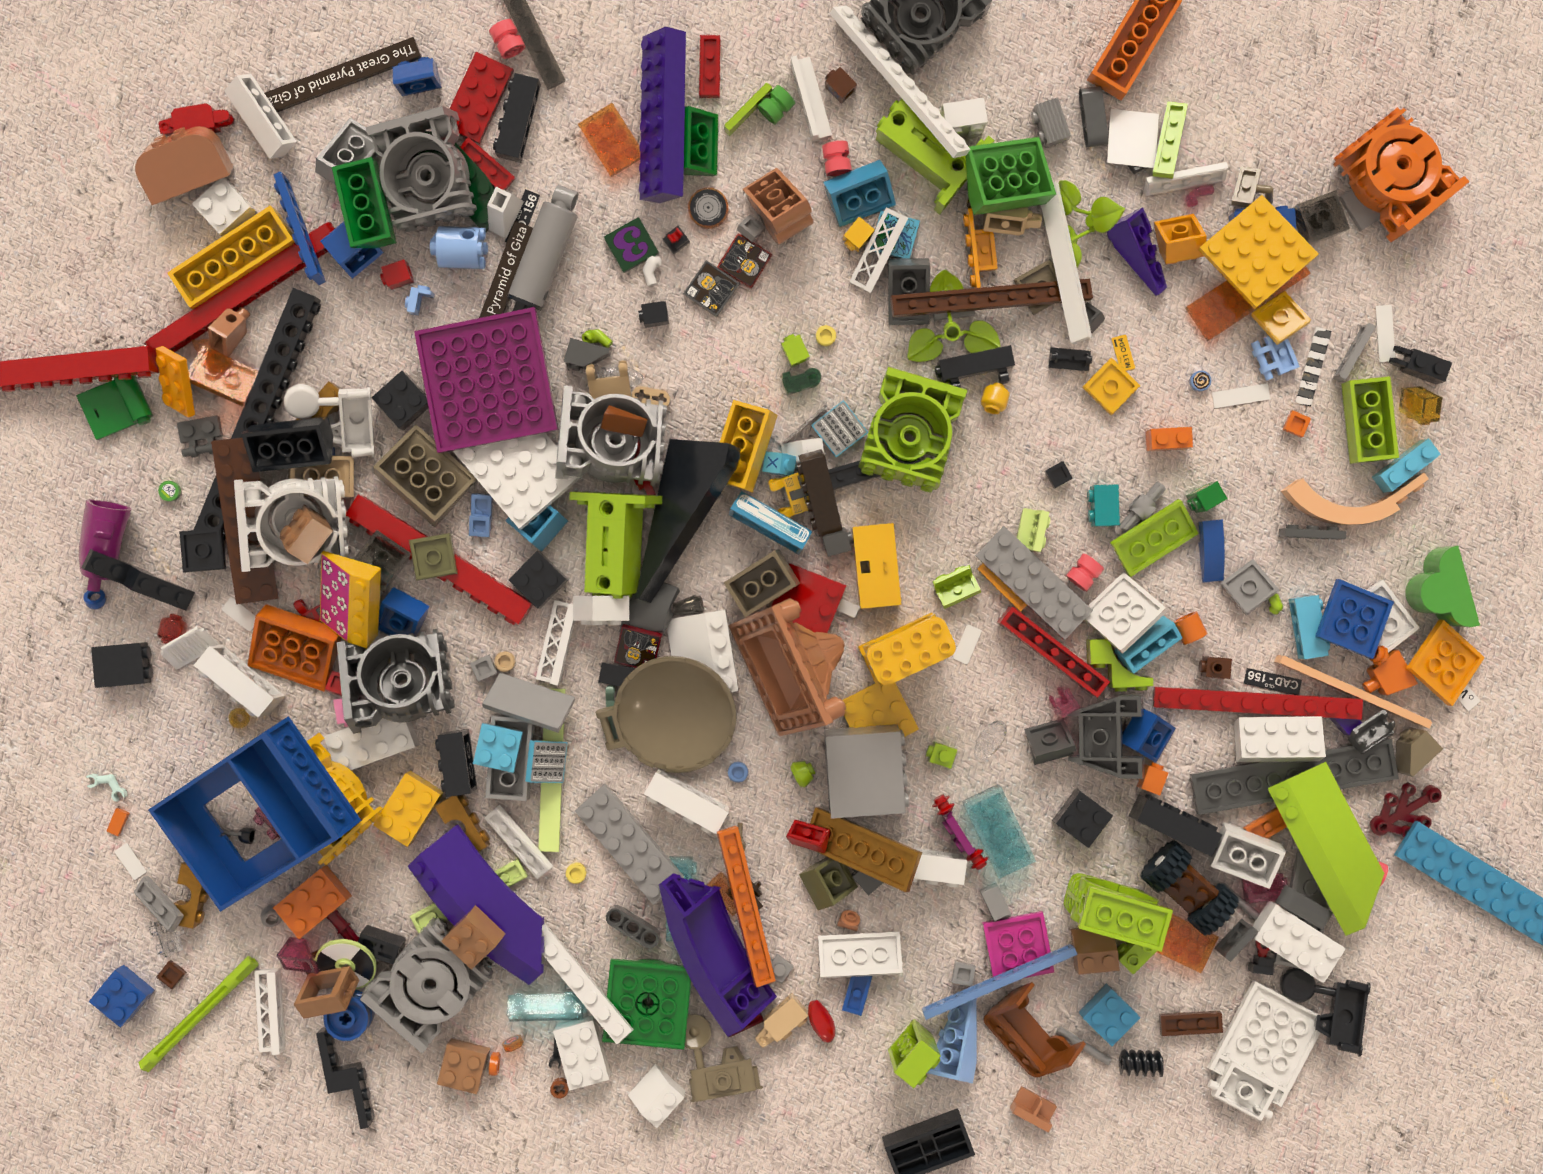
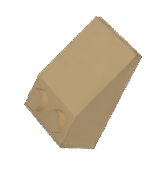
M332 456L331 464L288 469V479L308 480V478H312L313 480H320L321 477L333 479V476H338V479L343 481L345 497H354V458L352 456ZM303 493L304 497H310L308 494Z

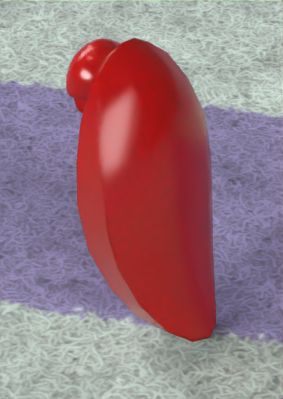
M810 1001L808 1015L813 1030L822 1041L832 1042L835 1037V1024L830 1013L820 1001Z

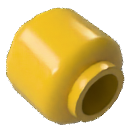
M996 382L984 388L981 405L987 413L999 414L1006 409L1010 393L1001 383Z

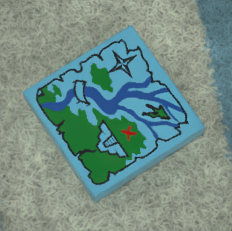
M882 210L880 211L877 225L884 213V211ZM888 213L884 220L886 229L895 227L899 218ZM908 218L890 254L891 257L899 259L910 258L920 223L919 220ZM883 224L879 232L884 230ZM893 230L887 231L889 237ZM885 232L878 234L875 238L877 248L886 245L888 241ZM874 243L872 244L870 250L875 249Z

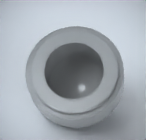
M273 905L265 907L261 912V921L266 927H274L282 921L281 917L273 909ZM270 915H277V919L275 921H270L267 919V917Z

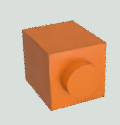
M1152 762L1151 766L1145 764V777L1139 779L1137 787L1161 795L1168 772L1163 770L1164 766Z

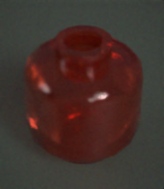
M170 614L169 617H164L160 620L157 636L161 639L162 643L167 644L186 633L188 625L182 620V616Z

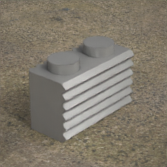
M1058 97L1034 106L1031 112V119L1038 126L1039 131L1037 135L1040 137L1041 144L1043 143L1044 147L1047 148L1068 141L1071 134Z

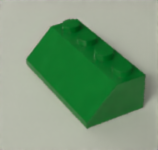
M372 157L333 166V176L350 247L380 248L396 244L397 241L391 223L392 220L389 214L386 195L380 181L378 163Z

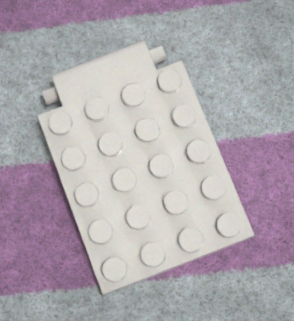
M1253 980L1207 1066L1208 1069L1219 1074L1216 1081L1211 1079L1208 1082L1207 1086L1212 1089L1211 1095L1258 1121H1262L1263 1117L1271 1119L1273 1112L1268 1110L1271 1102L1282 1107L1320 1035V1032L1315 1030L1314 1027L1315 1018L1319 1014Z

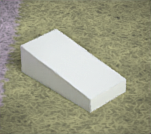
M841 598L837 610L855 618L860 607Z

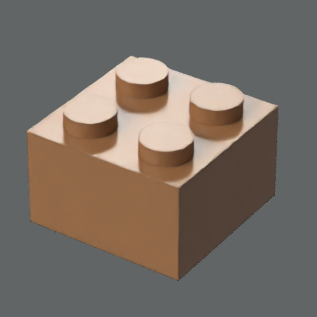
M304 504L301 509L299 508L295 511L291 523L284 526L281 530L280 539L288 553L309 564L333 530L323 515Z
M475 905L451 928L441 942L472 970L498 945L506 933Z
M451 1038L446 1046L437 1085L477 1094L481 1088L491 1048Z

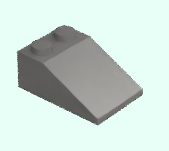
M349 118L317 156L315 173L335 184L332 171L333 166L369 157L375 159L377 154L371 136H368L366 127Z

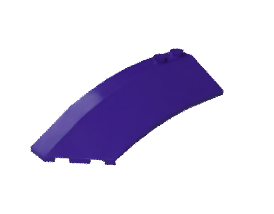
M459 825L450 829L408 865V868L428 896L453 925H456L476 905L506 933L498 945L486 955L528 985L532 984L544 973V964H541L542 953H544V936H542L544 917L537 914L502 881L483 859Z
M673 873L659 884L669 931L694 987L720 1027L729 1037L743 1030L777 996L769 984L757 988L754 985L746 949L728 915L719 890L721 887L707 886L704 882L691 878L687 880Z

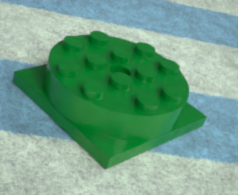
M611 958L607 998L634 1029L619 1044L685 1049L691 979L683 965L668 964L658 959L634 961ZM649 995V998H651L654 1003L652 1005H646L643 1002V999L648 998ZM603 1029L602 1042L615 1043Z

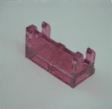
M1060 686L1057 688L1058 694L1061 697H1056L1055 701L1054 697L1049 695V701L1055 709L1054 713L1059 717L1064 718L1080 708L1068 687Z
M1282 873L1276 874L1270 889L1241 878L1243 897L1249 904L1274 901L1278 898L1285 885L1288 886L1287 878H1284Z

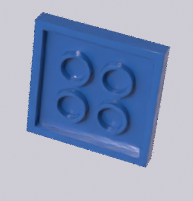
M1336 579L1315 637L1366 658L1374 659L1394 601L1341 579Z

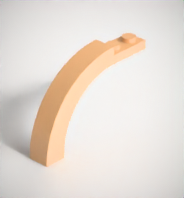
M1425 473L1416 474L1382 499L1363 507H1345L1332 503L1318 495L1306 483L1304 478L1295 480L1281 490V492L1297 509L1314 519L1336 525H1358L1384 519L1399 511L1400 508L1397 504L1405 501L1408 498L1407 494L1410 492H1417L1424 487L1423 483L1429 479Z

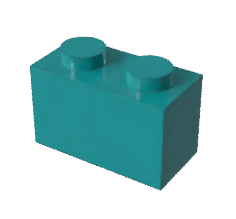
M1119 484L1090 486V490L1087 491V500L1091 502V510L1088 511V522H1091V527L1119 526Z

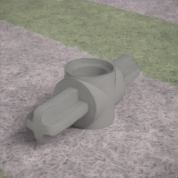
M1156 482L1146 495L1140 494L1129 506L1130 513L1119 525L1121 530L1127 532L1139 520L1144 521L1152 515L1157 508L1155 502L1166 490L1163 484Z

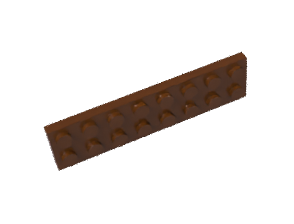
M243 438L211 441L236 605L278 599L273 562L268 567L250 568L248 572H242L234 480H243V482L261 481L260 472L252 471ZM256 506L245 507L247 517L255 518ZM250 532L247 535L248 543L259 542L256 532Z

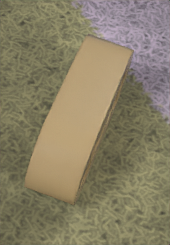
M639 386L632 392V397L638 398L636 394L644 391V395L650 396L651 404L658 405V401L652 400V398H659L663 394L664 399H667L666 402H663V405L668 407L670 404L669 394L663 390ZM643 398L640 402L645 403L646 398Z

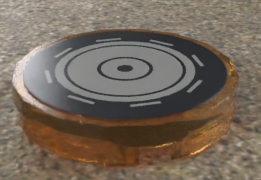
M702 188L691 196L688 203V212L691 220L703 229H714L719 227L727 218L728 202L719 190Z

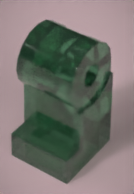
M809 368L805 373L792 377L790 371L782 373L781 378L786 395L816 387L821 380L820 371L815 368Z

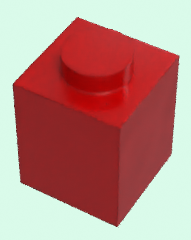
M405 259L381 267L383 272L380 274L384 286L387 285L391 290L414 283L409 263Z

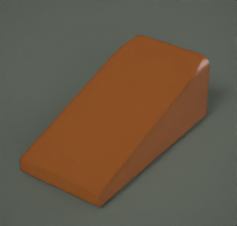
M609 405L604 413L600 428L607 431L643 437L648 419Z

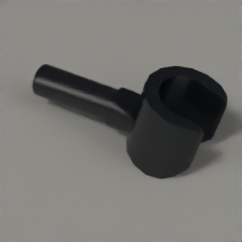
M554 1038V1051L550 1057L549 1067H552V1061H557L559 1069L562 1062Z

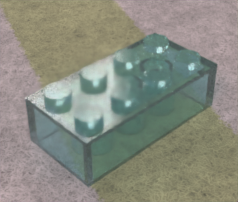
M999 784L961 801L989 862L999 879L1036 862L1005 793Z

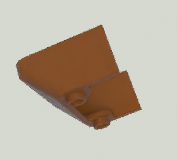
M1031 982L1013 989L987 1012L983 1020L1029 1075L1038 1078L1071 1067L1086 1043L1082 1041L1070 1045L1063 1036L1054 1035L1050 1037L1025 1009L1029 1004L1028 994L1035 986Z

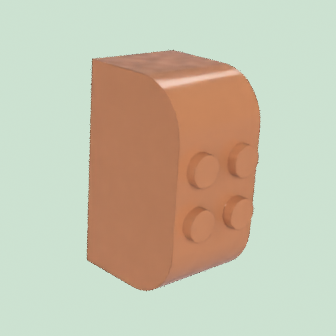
M200 126L187 130L185 127L173 131V134L169 137L165 135L153 139L154 142L144 149L135 165L136 176L151 205L227 177L233 169L231 160L217 134L206 127Z

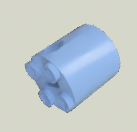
M439 226L437 232L430 240V254L436 256L439 268L485 269L486 260L484 255L488 254V243L484 242L486 230L479 227Z

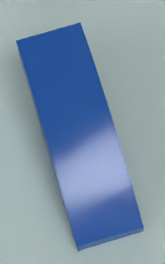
M1223 519L1198 522L1200 534L1198 545L1202 583L1224 581L1225 545Z

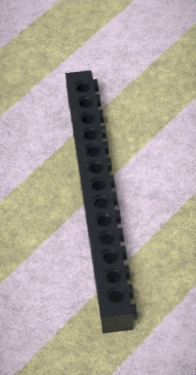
M292 288L231 439L242 438L241 433L256 421L258 424L274 423V413L282 404L281 396L283 391H286L289 387V377L291 372H294L297 367L299 352L302 353L304 350L306 335L312 331L313 318L320 311L321 300L317 297ZM300 309L305 310V315L302 318L297 317ZM296 327L297 334L294 337H290V330ZM288 346L289 353L283 356L282 349ZM281 365V373L275 375V367ZM273 384L274 390L268 394L266 391L267 386ZM265 403L266 410L263 413H260L259 406L260 404ZM215 476L194 530L223 528L225 541L226 535L217 477ZM215 516H218L219 524L215 527L212 521Z

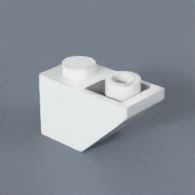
M496 187L487 205L489 231L507 238L524 201Z

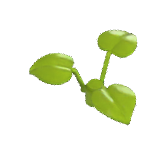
M1061 180L1058 184L1065 215H1070L1073 210L1087 215L1085 223L1089 229L1071 238L1078 268L1082 259L1080 247L1074 241L1091 232H1095V230L1099 233L1109 231L1119 221L1125 208L1108 197H1099L1094 201L1091 211L1079 209L1076 207L1081 201L1079 189L1072 182Z
M947 270L939 272L930 286V292L964 289L961 281ZM947 313L948 323L944 325L943 334L935 336L931 329L921 328L911 335L907 358L915 362L935 359L943 350V344L938 340L939 338L956 341L960 336L967 334L964 338V345L970 353L999 348L1000 340L995 329L986 321H973L970 324L969 331H961L959 325L953 322L951 313Z

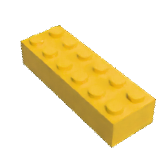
M270 205L167 274L188 306L195 309L294 244L293 233L279 212Z

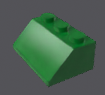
M686 106L684 118V175L717 176L718 114Z

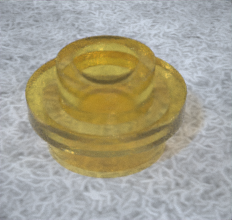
M236 708L229 714V722L235 728H243L250 721V715L243 708ZM239 714L243 716L241 722L237 720Z

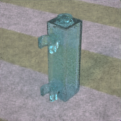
M573 992L527 995L514 993V995H508L507 1016L510 1022L583 1020V1013H587V1008Z

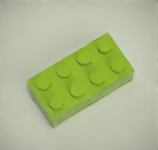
M1391 377L1350 380L1341 383L1350 464L1399 458Z
M915 1019L911 1021L888 1049L894 1073L913 1089L917 1084L921 1085L927 1077L926 1073L931 1068L934 1069L940 1062L941 1055L933 1034Z

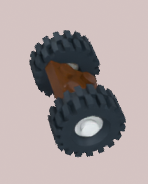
M1172 840L1153 854V857L1148 860V864L1144 866L1140 877L1157 893L1160 891L1167 893L1188 913L1187 920L1204 936L1210 935L1212 932H1216L1219 927H1222L1224 922L1230 919V915L1234 914V909L1238 907L1239 898L1223 883H1217L1215 886L1206 880L1190 865L1192 855L1176 840Z

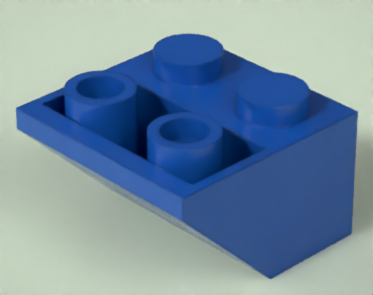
M344 222L320 241L352 279L384 253L381 248H351Z

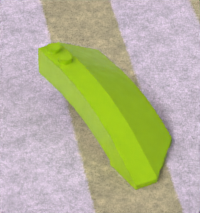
M1323 762L1268 787V790L1344 934L1347 936L1366 927L1384 876V871L1327 762Z

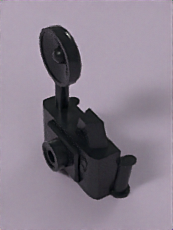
M1291 968L1287 970L1280 980V989L1283 995L1289 1000L1298 1003L1309 1000L1314 993L1332 996L1330 1013L1316 1016L1314 1022L1315 1030L1327 1036V1045L1336 1046L1338 1050L1354 1053L1361 1057L1367 1000L1371 988L1370 982L1365 984L1346 980V983L1335 982L1333 988L1316 985L1314 977L1302 969Z

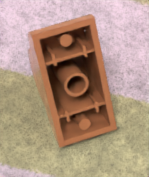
M778 168L773 169L743 188L747 199L777 245H780L814 223L810 214L812 209L808 200Z

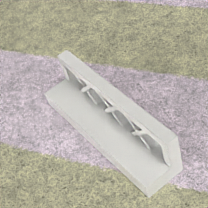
M797 55L793 56L790 60V66L811 140L816 142L830 138L832 133L811 59L807 57L798 60Z
M886 207L849 281L850 283L870 293L872 292L908 220L907 217ZM888 213L899 218L895 227L886 229L884 220ZM883 224L884 230L879 232ZM893 230L889 237L887 231ZM885 232L888 241L886 245L877 248L875 238L878 234ZM874 243L875 249L870 250L872 244ZM883 249L880 255L878 250ZM876 251L879 258L877 264L868 266L866 261L867 254ZM863 262H865L866 267L860 269ZM875 267L872 274H870L869 268ZM867 269L869 280L864 285L856 281L855 278L858 272Z
M554 600L537 671V680L550 682V684L557 686L561 683L575 621H573V604ZM558 605L568 607L566 617L562 620L556 614ZM560 624L563 630L561 637L556 640L552 635V629ZM555 644L558 651L556 657L551 660L547 650L548 647ZM551 664L553 667L551 678L541 676L543 667Z
M281 968L256 969L254 972L259 1052H271V1055H280L285 1050ZM261 974H267V987L261 982ZM265 993H268L269 1008L262 1002V996ZM267 1013L269 1014L270 1028L263 1023V1017ZM268 1033L270 1034L271 1046H265L264 1037Z

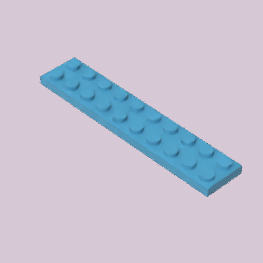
M1415 820L1394 853L1395 856L1543 946V898Z

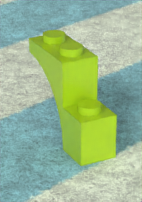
M1086 639L1087 664L1093 665V668H1106L1107 664L1108 680L1110 681L1108 686L1115 688V692L1127 691V687H1135L1136 691L1147 690V686H1153V678L1132 674L1118 662L1113 653L1111 643L1107 639Z

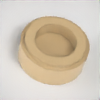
M503 651L496 655L494 663L498 670L507 672L514 668L516 659L511 652Z

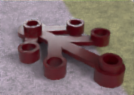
M1407 782L1402 785V793L1399 799L1393 793H1387L1384 796V804L1380 815L1373 817L1370 821L1371 831L1378 836L1392 832L1405 837V832L1411 827L1408 825L1402 827L1394 825L1393 823L1398 820L1414 823L1415 820L1423 823L1426 820V823L1423 825L1429 828L1432 824V820L1429 817L1410 813L1429 802L1435 803L1440 801L1442 797L1440 789L1434 785H1428L1423 789L1422 796L1408 805L1409 797L1416 793V787L1411 783ZM1396 806L1395 812L1389 815L1391 807Z

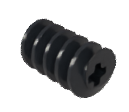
M1123 1049L1119 1056L1120 1075L1122 1076L1123 1070H1126L1127 1076H1130L1131 1071L1134 1070L1135 1076H1138L1139 1072L1142 1071L1143 1076L1146 1077L1147 1072L1150 1071L1151 1076L1155 1077V1073L1158 1071L1159 1076L1163 1077V1057L1158 1050L1154 1051L1153 1054L1150 1050H1147L1144 1054L1142 1050H1138L1136 1053L1135 1050L1131 1049L1128 1053L1126 1049Z

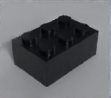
M469 729L449 731L437 735L438 739L435 740L436 750L440 751L441 759L438 760V768L440 772H443V780H441L442 792H445L446 797L471 794L477 790Z

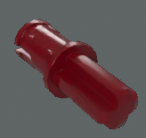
M337 909L326 917L338 931L337 934L340 933L344 939L358 942L359 937L349 926L351 923H347Z

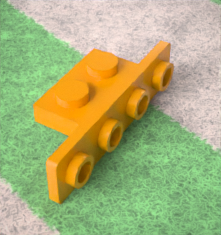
M968 208L966 214H963L964 227L968 228L965 242L966 247H970V255L967 256L968 267H972L973 274L970 275L971 288H981L979 272L998 269L994 232L983 231V229L975 230L972 208Z

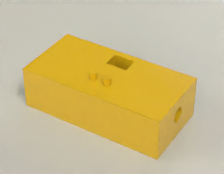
M894 523L852 527L859 609L902 605ZM861 561H868L869 573L861 574Z

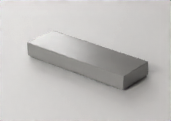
M1371 323L1361 326L1334 374V380L1341 382L1347 379L1376 326Z
M143 876L134 890V894L168 932H174L184 915L149 876Z

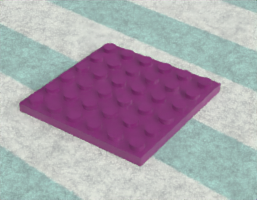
M535 307L414 331L437 453L559 430Z

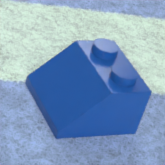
M422 57L417 62L410 63L404 61L398 63V66H393V84L402 97L442 88L437 64L433 58Z
M393 587L381 602L378 630L389 636L413 633L416 637L426 619L430 606Z
M1144 709L1142 717H1131L1127 728L1122 732V744L1156 763L1176 728L1161 717Z

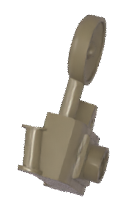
M699 1014L688 1015L685 1047L694 1050L697 1068L690 1070L691 1102L736 1095L763 1088V1086H760L757 1066L752 1065L751 1058L745 1059L738 1046L723 1049L721 1064L705 1067L701 1048L711 1038V1026L709 1021Z

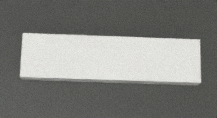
M1224 162L1174 172L1173 179L1154 176L1146 177L1144 193L1146 196L1222 182L1226 179L1228 165Z
M501 805L497 806L484 818L537 880L553 867Z

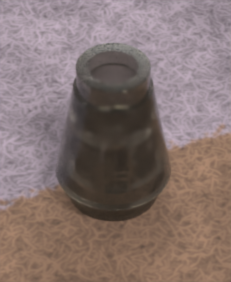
M692 595L673 603L674 614L688 615L703 612L704 604L702 597Z

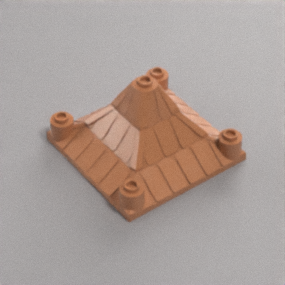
M791 598L728 625L779 736L826 726L844 716L846 710L842 699L835 696L827 699L832 671L837 666L844 652V641L836 634L814 633L796 622L793 623V620L799 618L801 608L799 603Z

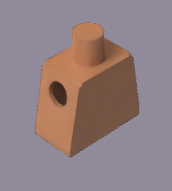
M240 307L236 312L230 308L226 309L208 327L210 348L228 358L247 333L246 320L250 313L243 307Z

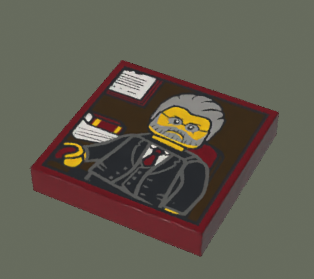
M623 624L614 662L637 668L647 661L656 659L662 633Z

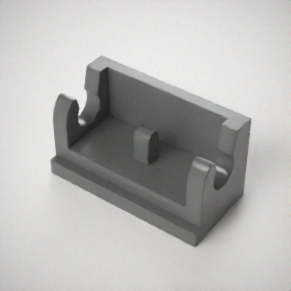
M1384 709L1354 728L1348 740L1362 755L1394 734L1395 721L1393 720L1390 723L1387 721L1388 713Z

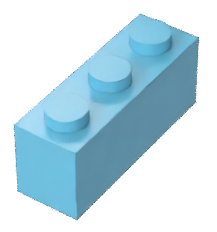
M1429 438L1419 440L1399 455V458L1394 459L1374 474L1372 479L1383 493L1393 492L1441 454Z
M1319 595L1288 599L1298 659L1305 660L1329 656L1330 643L1315 637L1322 619L1321 610H1323V602Z
M1163 615L1123 654L1117 648L1113 651L1121 664L1134 674L1181 640L1182 636L1175 623Z

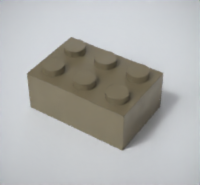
M780 549L774 550L724 582L744 617L751 615L801 584Z

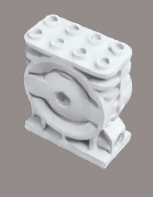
M333 476V479L321 477L320 480H313L312 478H308V480L286 479L273 484L269 488L261 481L243 482V480H234L242 572H248L250 568L268 567L274 560L287 565H307L288 553L281 539L270 529L268 523L270 507L283 495H285V498L281 499L272 511V525L279 536L284 526L291 523L290 519L295 511L299 508L301 509L304 504L319 513L316 505L310 499L303 496V493L308 494L320 505L323 516L333 530L309 564L313 562L315 564L319 563L322 551L349 557L346 539H344L347 538V526L345 525V520H342V518H346L344 500H341V498H345L343 481L339 480L338 476ZM256 506L255 518L247 517L245 507ZM250 532H256L259 542L248 543L247 535Z

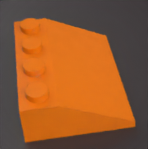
M265 604L255 617L247 666L324 692L338 654L337 643L341 642L342 638L324 623Z

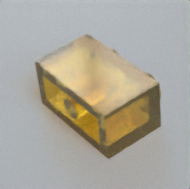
M1421 386L1401 388L1399 412L1405 414L1407 418L1414 419L1420 425H1430V422H1439L1443 398Z

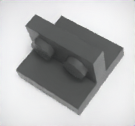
M1064 718L1024 729L1034 765L1074 755L1073 752L1076 751V745Z

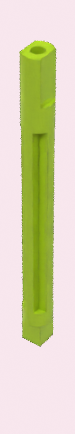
M247 956L189 1015L138 1062L141 1070L150 1072L184 1036L259 965L257 960Z

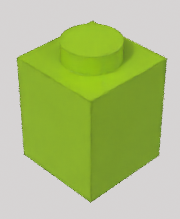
M791 334L783 339L784 342L781 343V347L791 368L810 359L800 334L797 336Z

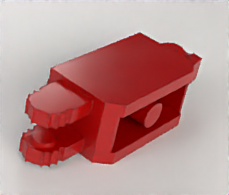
M204 103L175 108L171 112V118L159 121L158 123L160 134L165 136L172 135L173 131L185 127L187 130L197 126L206 127L215 133L221 132V127L234 124L235 118L227 110H215L209 104Z

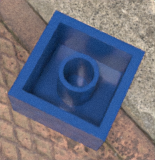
M122 965L113 971L89 1002L121 1028L134 1017L155 990L127 966Z

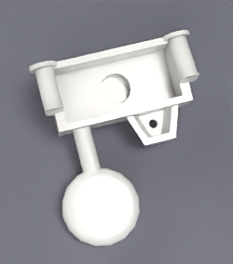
M304 384L294 385L287 390L284 396L285 409L291 416L298 419L312 417L317 413L319 406H339L340 422L331 425L333 443L342 445V452H351L352 458L372 456L374 458V431L370 387L368 389H339L338 397L319 398V394L314 388Z

